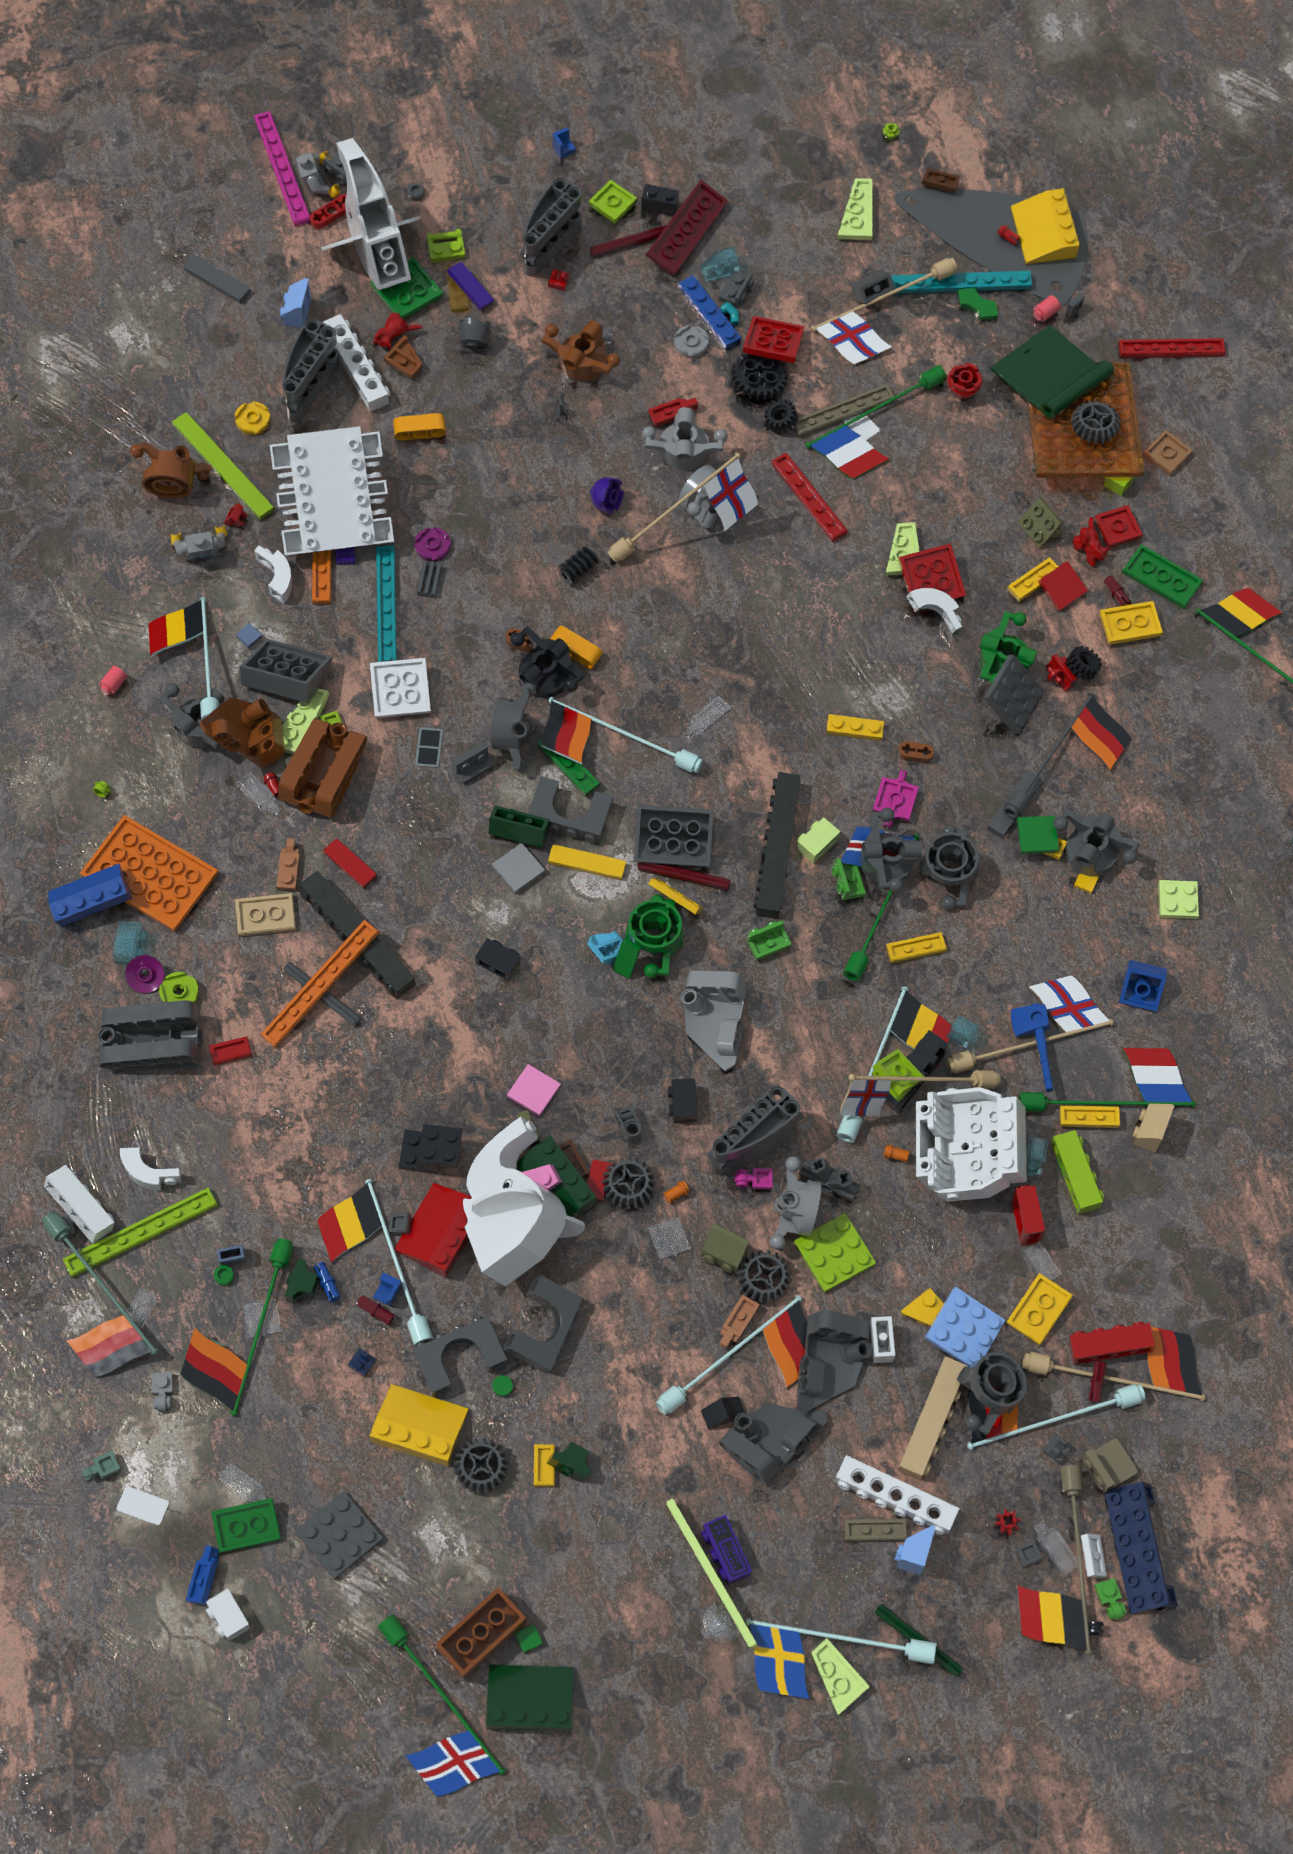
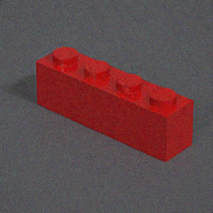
M1136 1322L1132 1326L1126 1327L1124 1325H1116L1108 1330L1097 1328L1089 1333L1078 1331L1069 1337L1073 1365L1150 1353L1155 1348L1150 1323L1144 1324V1322Z

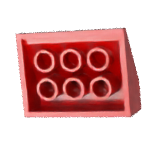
M433 1183L411 1219L409 1234L401 1236L394 1248L395 1252L446 1278L469 1240L465 1229L468 1219L464 1211L463 1200L465 1198L472 1199V1197Z

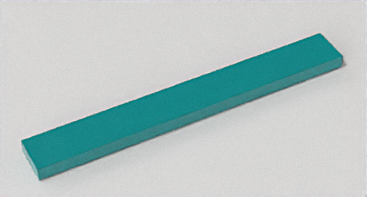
M394 545L376 546L378 662L397 661Z

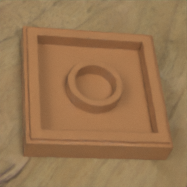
M1165 430L1142 455L1171 476L1192 455L1193 450Z

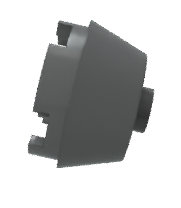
M466 317L464 321L460 320L457 326L460 342L474 348L486 345L492 333L491 322L486 320L485 323L477 320L478 318Z

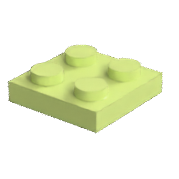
M1159 880V918L1198 919L1197 881Z

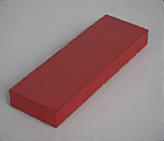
M337 838L323 850V853L363 889L377 877V874Z

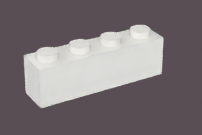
M64 1165L46 1176L44 1184L46 1190L92 1244L112 1232L114 1226L113 1217L105 1212L98 1199L93 1198L87 1186L77 1179V1175L73 1170Z

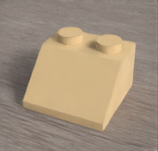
M1149 1104L1146 1110L1142 1109L1138 1119L1142 1122L1140 1127H1135L1132 1135L1135 1138L1133 1145L1156 1153L1175 1105Z

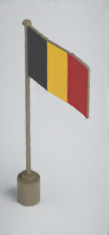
M1067 1465L1061 1467L1063 1494H1067V1497L1072 1498L1082 1600L1058 1593L1033 1591L1018 1585L1022 1636L1029 1639L1068 1645L1084 1650L1086 1655H1091L1093 1650L1090 1647L1076 1497H1079L1080 1493L1083 1492L1082 1471L1079 1465Z

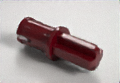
M1113 576L1106 577L1104 583L1110 590L1111 596L1117 600L1120 606H1125V603L1130 605L1131 600L1124 593V588L1117 583Z
M361 1295L356 1302L357 1306L371 1314L370 1317H376L388 1326L395 1318V1315L381 1307L380 1303L377 1304L364 1295Z
M1095 1361L1093 1376L1089 1381L1091 1382L1089 1401L1101 1402L1103 1385L1106 1383L1104 1382L1106 1363L1103 1361Z

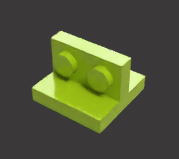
M899 1049L879 1060L872 1067L874 1069L872 1072L874 1076L924 1077ZM892 1080L889 1093L899 1102L912 1087L921 1081Z

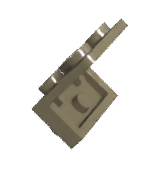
M1113 1439L1096 1450L1090 1449L1082 1457L1085 1468L1092 1473L1096 1485L1104 1493L1135 1476L1138 1472L1118 1439Z

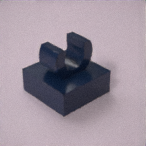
M359 1348L348 1363V1367L366 1377L375 1364L376 1358Z

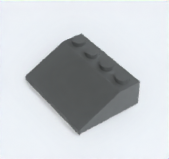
M266 639L240 666L241 685L308 703L316 694L333 658L327 654Z
M638 805L634 862L710 867L714 810Z

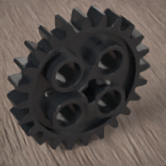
M747 353L746 356L741 354L740 358H736L731 369V381H734L733 386H738L737 391L743 390V396L750 394V399L756 396L757 400L760 397L766 400V396L773 399L774 394L779 396V392H783L784 387L787 385L789 375L787 374L788 369H785L786 364L781 363V360L768 359Z

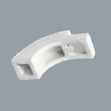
M258 546L254 550L256 560L275 574L273 580L268 585L269 593L284 604L292 590V576L289 563L280 551L277 550L273 555L269 549Z
M921 588L911 591L906 596L915 612L921 609L937 611L943 617L952 634L962 627L959 615L954 613L959 606L948 594L933 588Z
M140 1147L119 1148L120 1157L127 1174L138 1185L146 1189L161 1191L162 1183L165 1185H175L181 1182L182 1175L179 1168L153 1169L143 1163Z

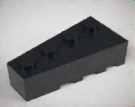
M928 1030L925 1036L918 1042L914 1051L906 1058L924 1077H929L945 1057L948 1043ZM921 1081L912 1087L899 1102L888 1093L884 1104L900 1114L925 1081Z

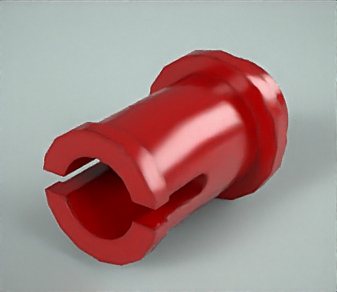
M1002 225L997 232L1000 238H1005L1013 246L1017 242L1012 237L1018 241L1020 239V236L1010 230L1008 225Z
M270 772L263 777V782L267 784L272 796L275 798L278 797V776Z

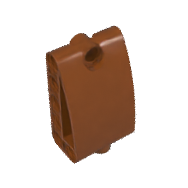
M314 718L280 778L278 786L279 800L297 806L298 810L305 814L315 812L333 818L357 769L367 743V736L354 731H347L343 723L338 722L331 725V723Z

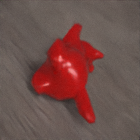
M391 313L387 318L385 327L380 328L375 334L373 343H378V346L390 350L392 339L405 332L421 330L423 326L418 324L409 326L399 313Z
M1091 517L1088 521V527H1082L1080 535L1074 537L1073 547L1077 551L1080 549L1085 550L1088 564L1094 567L1096 560L1103 561L1110 548H1105L1101 545L1098 533L1094 529V518Z

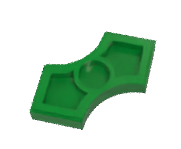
M975 288L958 289L957 293L961 308L974 311L978 315L979 320L998 319L995 301L982 298Z

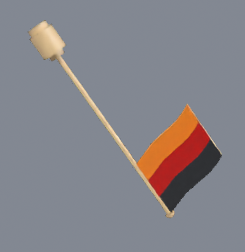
M1151 1327L1155 1348L1153 1352L1147 1353V1362L1153 1385L1104 1376L1105 1380L1129 1385L1141 1384L1144 1388L1200 1399L1201 1402L1205 1400V1395L1201 1394L1196 1376L1195 1354L1189 1334ZM1030 1352L1025 1353L1023 1357L1022 1369H1027V1372L1047 1375V1372L1057 1369L1093 1376L1092 1372L1053 1365L1050 1355Z

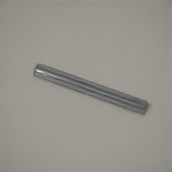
M288 962L283 968L284 972L302 986H305L311 979L291 962ZM327 991L320 999L353 1026L360 1022V1016Z

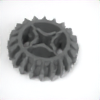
M1097 400L1094 403L1088 401L1087 404L1082 403L1081 406H1078L1073 413L1071 421L1076 437H1081V441L1087 440L1088 444L1094 442L1095 445L1097 442L1103 445L1105 441L1110 442L1111 439H1114L1119 432L1121 423L1119 413H1116L1115 408H1111L1110 404L1104 405V401L1098 403Z
M628 1156L627 1161H624L621 1157L620 1163L614 1160L612 1162L613 1167L607 1166L609 1172L603 1173V1177L606 1178L602 1180V1185H606L603 1187V1192L607 1193V1199L613 1198V1205L619 1202V1208H622L623 1204H626L628 1210L632 1204L634 1208H638V1202L644 1205V1199H651L650 1194L654 1193L653 1186L656 1181L652 1180L655 1175L650 1173V1166L645 1167V1161L639 1164V1158L631 1161V1157ZM629 1170H633V1171H635V1172H637V1173H639V1174H635V1175H634V1174L630 1173ZM622 1171V1178L612 1183L614 1177ZM626 1177L627 1180H629V1182L632 1183L631 1188L630 1185L626 1183ZM645 1182L644 1188L635 1194V1188ZM624 1191L628 1194V1196L620 1194L619 1192Z
M759 1250L758 1256L752 1252L751 1258L745 1257V1263L740 1264L742 1270H738V1275L741 1276L738 1278V1283L742 1284L740 1286L741 1290H746V1297L752 1294L751 1300L755 1301L757 1297L760 1304L763 1303V1299H766L769 1304L771 1303V1298L778 1301V1295L781 1297L785 1296L784 1290H789L790 1286L788 1284L792 1281L789 1277L792 1271L787 1270L789 1268L788 1263L782 1264L785 1259L784 1257L777 1259L778 1253L775 1252L771 1256L770 1250H767L766 1255H763V1251ZM763 1263L770 1264L773 1267H766ZM756 1266L757 1274L753 1276V1279L749 1280L748 1273ZM780 1273L781 1281L774 1288L772 1279ZM761 1275H768V1280L764 1278L762 1279ZM763 1286L766 1290H761L756 1287Z
M475 1438L474 1445L467 1441L466 1445L468 1448L466 1449L461 1446L460 1451L463 1454L456 1453L455 1456L458 1460L453 1462L454 1466L458 1467L454 1469V1474H460L457 1477V1481H463V1488L470 1485L469 1492H472L475 1487L477 1488V1494L481 1493V1488H484L485 1493H489L488 1487L490 1486L495 1491L497 1489L495 1483L502 1485L503 1481L500 1478H507V1474L503 1472L509 1470V1466L506 1465L509 1459L508 1457H503L506 1451H499L501 1448L500 1444L493 1447L494 1440L492 1439L488 1444H486V1438H482V1443H478V1439ZM478 1451L489 1452L483 1456H477L476 1454H473ZM494 1456L499 1464L496 1473L489 1466ZM467 1458L473 1465L469 1475H467L464 1469ZM477 1463H479V1464H481V1465H482L483 1463H485V1468L480 1467V1468L478 1469V1464H477ZM481 1475L489 1478L483 1481L475 1480Z

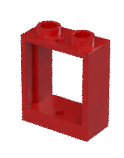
M1023 1184L1015 1189L1011 1199L1021 1246L1040 1243L1045 1233L1035 1185Z

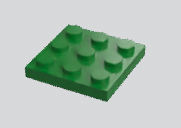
M414 257L407 260L411 280L380 290L370 281L372 289L391 312L399 313L403 319L443 297L441 289Z

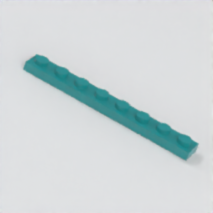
M1031 271L955 273L940 281L930 277L895 294L958 292V289L975 288L976 291L1031 289ZM928 274L891 275L894 290Z

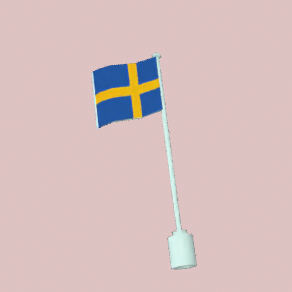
M751 1618L746 1619V1625H750L751 1633L758 1644V1647L754 1649L755 1675L759 1690L764 1692L810 1699L805 1684L804 1652L799 1633L904 1650L905 1655L909 1656L908 1660L934 1664L937 1644L934 1642L911 1639V1643L907 1642L906 1646L753 1621L750 1620Z

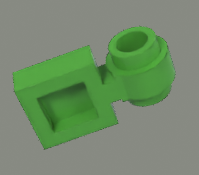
M1112 1578L1094 1585L1101 1606L1109 1604V1607L1106 1608L1109 1619L1118 1620L1123 1618V1615H1126V1609L1122 1602H1116L1122 1596L1115 1579Z

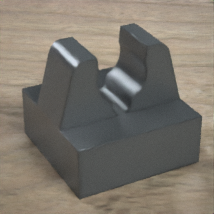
M1055 1434L1043 1452L1060 1464L1072 1446Z

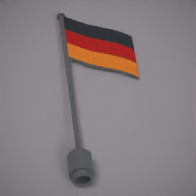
M1094 693L1088 694L1087 700L1024 791L1020 790L1012 793L1004 805V813L1008 817L1015 819L1022 814L1030 802L1027 795L1028 790L1070 729L1110 771L1131 738L1125 729L1094 699Z

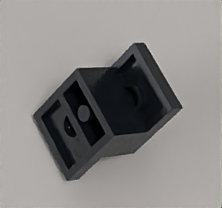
M423 1124L422 1131L405 1129L399 1169L438 1174L439 1166L457 1168L463 1129Z

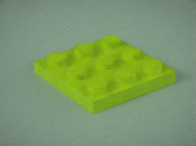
M846 1213L813 1230L810 1236H802L794 1241V1245L824 1293L876 1265L874 1258Z

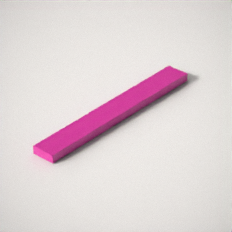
M268 111L254 115V120L294 226L309 223L310 215L271 112Z

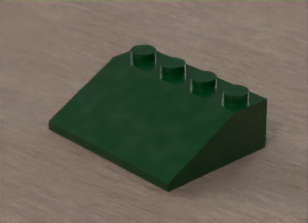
M551 1135L535 1145L516 1163L517 1170L520 1172L549 1164L554 1165L562 1182L551 1189L550 1192L560 1199L567 1216L578 1218L598 1203L595 1194Z
M489 1665L486 1730L571 1732L574 1667Z

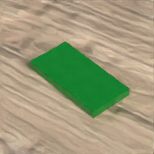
M1142 544L1122 570V574L1183 609L1186 608L1204 581Z

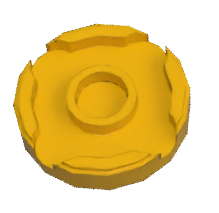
M259 402L244 403L235 413L237 428L242 433L248 435H257L264 432L271 422L268 408Z

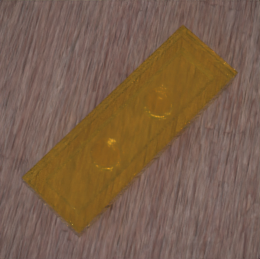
M454 265L445 266L451 313L469 311L467 295L447 273L448 269Z

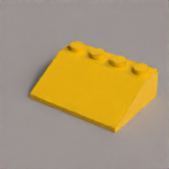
M1064 188L1045 191L1011 206L1026 264L1077 257L1079 242Z
M391 1384L374 1422L370 1440L372 1443L449 1467L469 1408Z

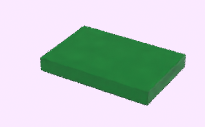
M273 1497L211 1511L219 1553L281 1539Z

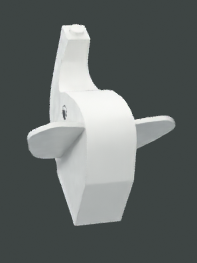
M350 138L336 143L347 179L345 207L351 238L321 247L322 251L353 241L366 273L378 290L411 280L398 226L421 219L420 216L397 223L393 206L390 205L385 189L375 169L355 140Z
M521 1116L497 1134L476 1156L467 1175V1188L472 1199L465 1198L463 1200L464 1211L468 1219L465 1229L481 1272L505 1287L540 1262L558 1238L577 1236L585 1229L584 1222L567 1216L562 1202L555 1194L517 1170L516 1163L519 1155L538 1139L535 1133V1125L530 1120L527 1121Z

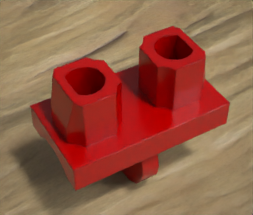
M1055 654L1045 666L1050 673L1047 679L1050 682L1056 680L1062 689L1067 691L1078 678H1076V674L1073 675L1072 671L1067 668V658L1065 656L1059 657Z

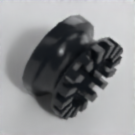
M1092 1621L1091 1624V1622H1088L1089 1635L1104 1634V1630H1102L1104 1623L1100 1621H1095L1094 1623Z

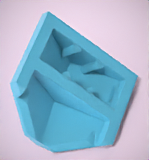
M613 931L611 933L590 936L587 945L602 963L613 965L623 939L617 932Z

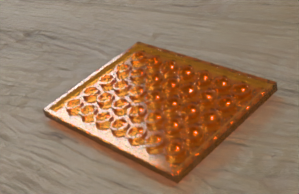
M1111 362L1114 367V374L1053 419L1046 417L1027 401L1036 478L1144 477L1145 470L1130 362ZM1096 400L1098 403H1102L1104 401V405L1110 404L1111 408L1116 409L1121 423L1119 432L1114 439H1111L1110 442L1105 441L1103 445L1100 442H1097L1095 445L1094 442L1088 444L1087 440L1081 441V437H1076L1071 421L1074 411L1082 403L1087 404L1088 401L1094 403Z

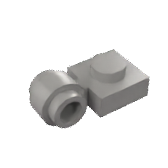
M152 1373V1395H157V1397H153V1408L158 1409V1411H167V1409L171 1408V1397L166 1396V1394H173V1373Z

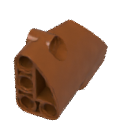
M230 697L199 723L205 735L228 751L238 752L259 768H263L278 760L285 752L281 718L269 709L263 699L250 703Z

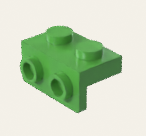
M836 859L831 867L833 877H836L837 892L841 894L842 900L864 897L866 893L858 867L842 865L841 859Z
M782 920L770 922L761 929L755 928L747 935V943L756 961L790 948L792 945L784 930Z

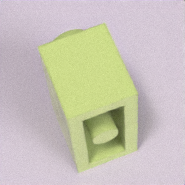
M823 817L820 821L812 824L807 834L803 833L798 838L797 850L814 864L839 840L840 831Z

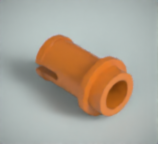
M890 1144V1146H885L883 1156L888 1160L892 1158L906 1163L909 1150L896 1148Z
M684 1181L677 1182L678 1185L663 1193L669 1204L683 1195H688L687 1192L690 1189Z

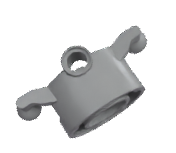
M687 407L678 410V414L675 415L674 424L667 427L661 434L660 441L652 440L656 436V431L653 427L647 426L642 430L645 448L660 452L661 458L667 465L682 471L693 470L699 467L710 453L722 452L724 450V442L728 439L727 432L723 429H718L714 433V439L717 443H709L707 434L696 424L694 411Z
M705 465L694 472L682 488L679 500L713 474L716 469L710 465ZM702 486L681 503L680 506L695 517L703 527L713 528L718 518V513L709 500L705 486Z
M795 1156L786 1159V1189L772 1205L773 1211L780 1216L779 1227L770 1238V1245L776 1250H780L785 1246L784 1236L787 1232L810 1236L819 1207L821 1182L808 1180L807 1183L798 1181L795 1172L800 1169L801 1162Z

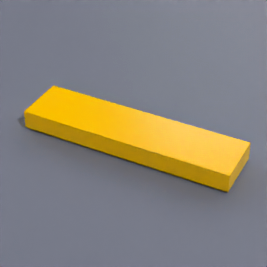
M555 844L552 845L548 864L622 880L626 867V861Z

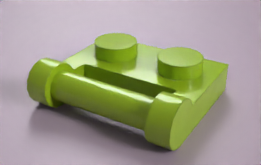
M461 229L437 234L426 233L431 263L465 258ZM457 238V241L433 244V241Z

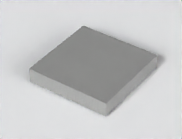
M522 843L492 863V868L515 894L545 873V869Z

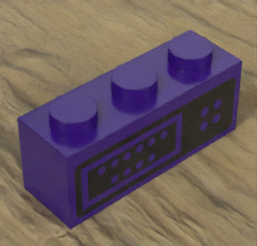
M726 1514L703 1524L701 1535L705 1543L709 1542L712 1549L709 1551L714 1563L718 1562L720 1566L718 1572L722 1581H726L729 1586L751 1576L752 1570Z

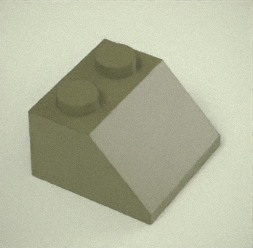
M713 1223L702 1248L701 1256L704 1257L703 1259L710 1264L716 1263L724 1271L737 1274L740 1264L743 1263L748 1253L749 1241Z

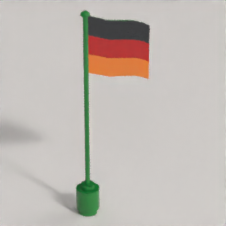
M278 1238L277 1242L273 1245L269 1262L272 1263V1267L275 1270L247 1364L228 1349L207 1339L195 1327L192 1333L180 1375L192 1386L219 1400L231 1410L232 1416L238 1415L237 1409L278 1271L289 1266L294 1248L292 1247L293 1242L287 1239Z

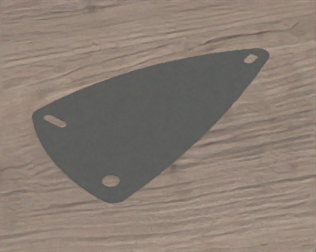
M940 189L904 191L897 193L894 197L895 202L918 222L992 272L1031 271L1032 288L1024 290L1038 297L1046 299L1052 295L1057 298L1060 305H1064L1069 301L1080 282L1087 258L1088 240L1085 219L1078 212L1070 210L1072 219L1077 220V223L1074 225L1079 242L1077 257L1026 264L1020 241L1012 237L1017 242L1013 246L1005 238H1000L997 232L1002 225H1008L1009 229L1017 234L1011 206L1028 199L1027 197L968 189H956L955 193ZM908 196L916 201V204L910 205L904 200ZM1054 281L1060 282L1062 289L1060 291H1053L1050 287L1051 283Z

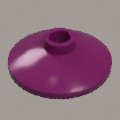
M137 956L126 967V981L137 992H153L160 987L164 980L163 966L153 956ZM142 970H148L149 975H143Z

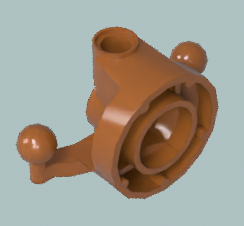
M590 320L580 334L568 337L562 344L552 338L558 335L559 329L557 325L551 323L545 327L546 334L541 342L558 354L559 367L570 379L589 381L598 377L602 372L609 374L611 369L617 367L621 362L618 354L612 353L607 357V349L603 344L602 326L594 320Z
M145 442L134 444L130 448L132 457L141 458L144 452H146L152 459L151 467L143 472L142 486L147 492L164 498L188 496L193 491L195 474L199 480H207L210 471L213 469L209 464L195 463L189 457V450L183 445L175 447L172 451L158 450Z

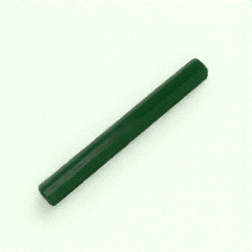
M880 1604L875 1610L877 1616L909 1641L916 1639L930 1642L883 1604ZM936 1646L934 1660L955 1677H958L963 1671V1667Z

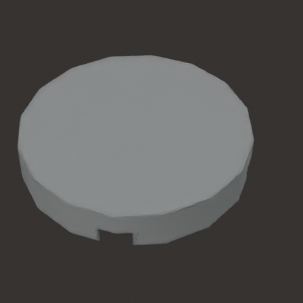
M686 325L675 333L674 348L680 355L696 358L707 351L709 338L706 331L701 327Z

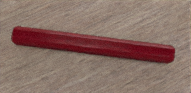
M667 225L590 247V253L592 257L656 239Z
M638 862L637 866L640 871L728 890L730 887V879L665 864Z

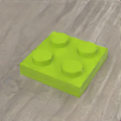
M612 180L589 200L590 207L613 223L620 220L637 203V197Z

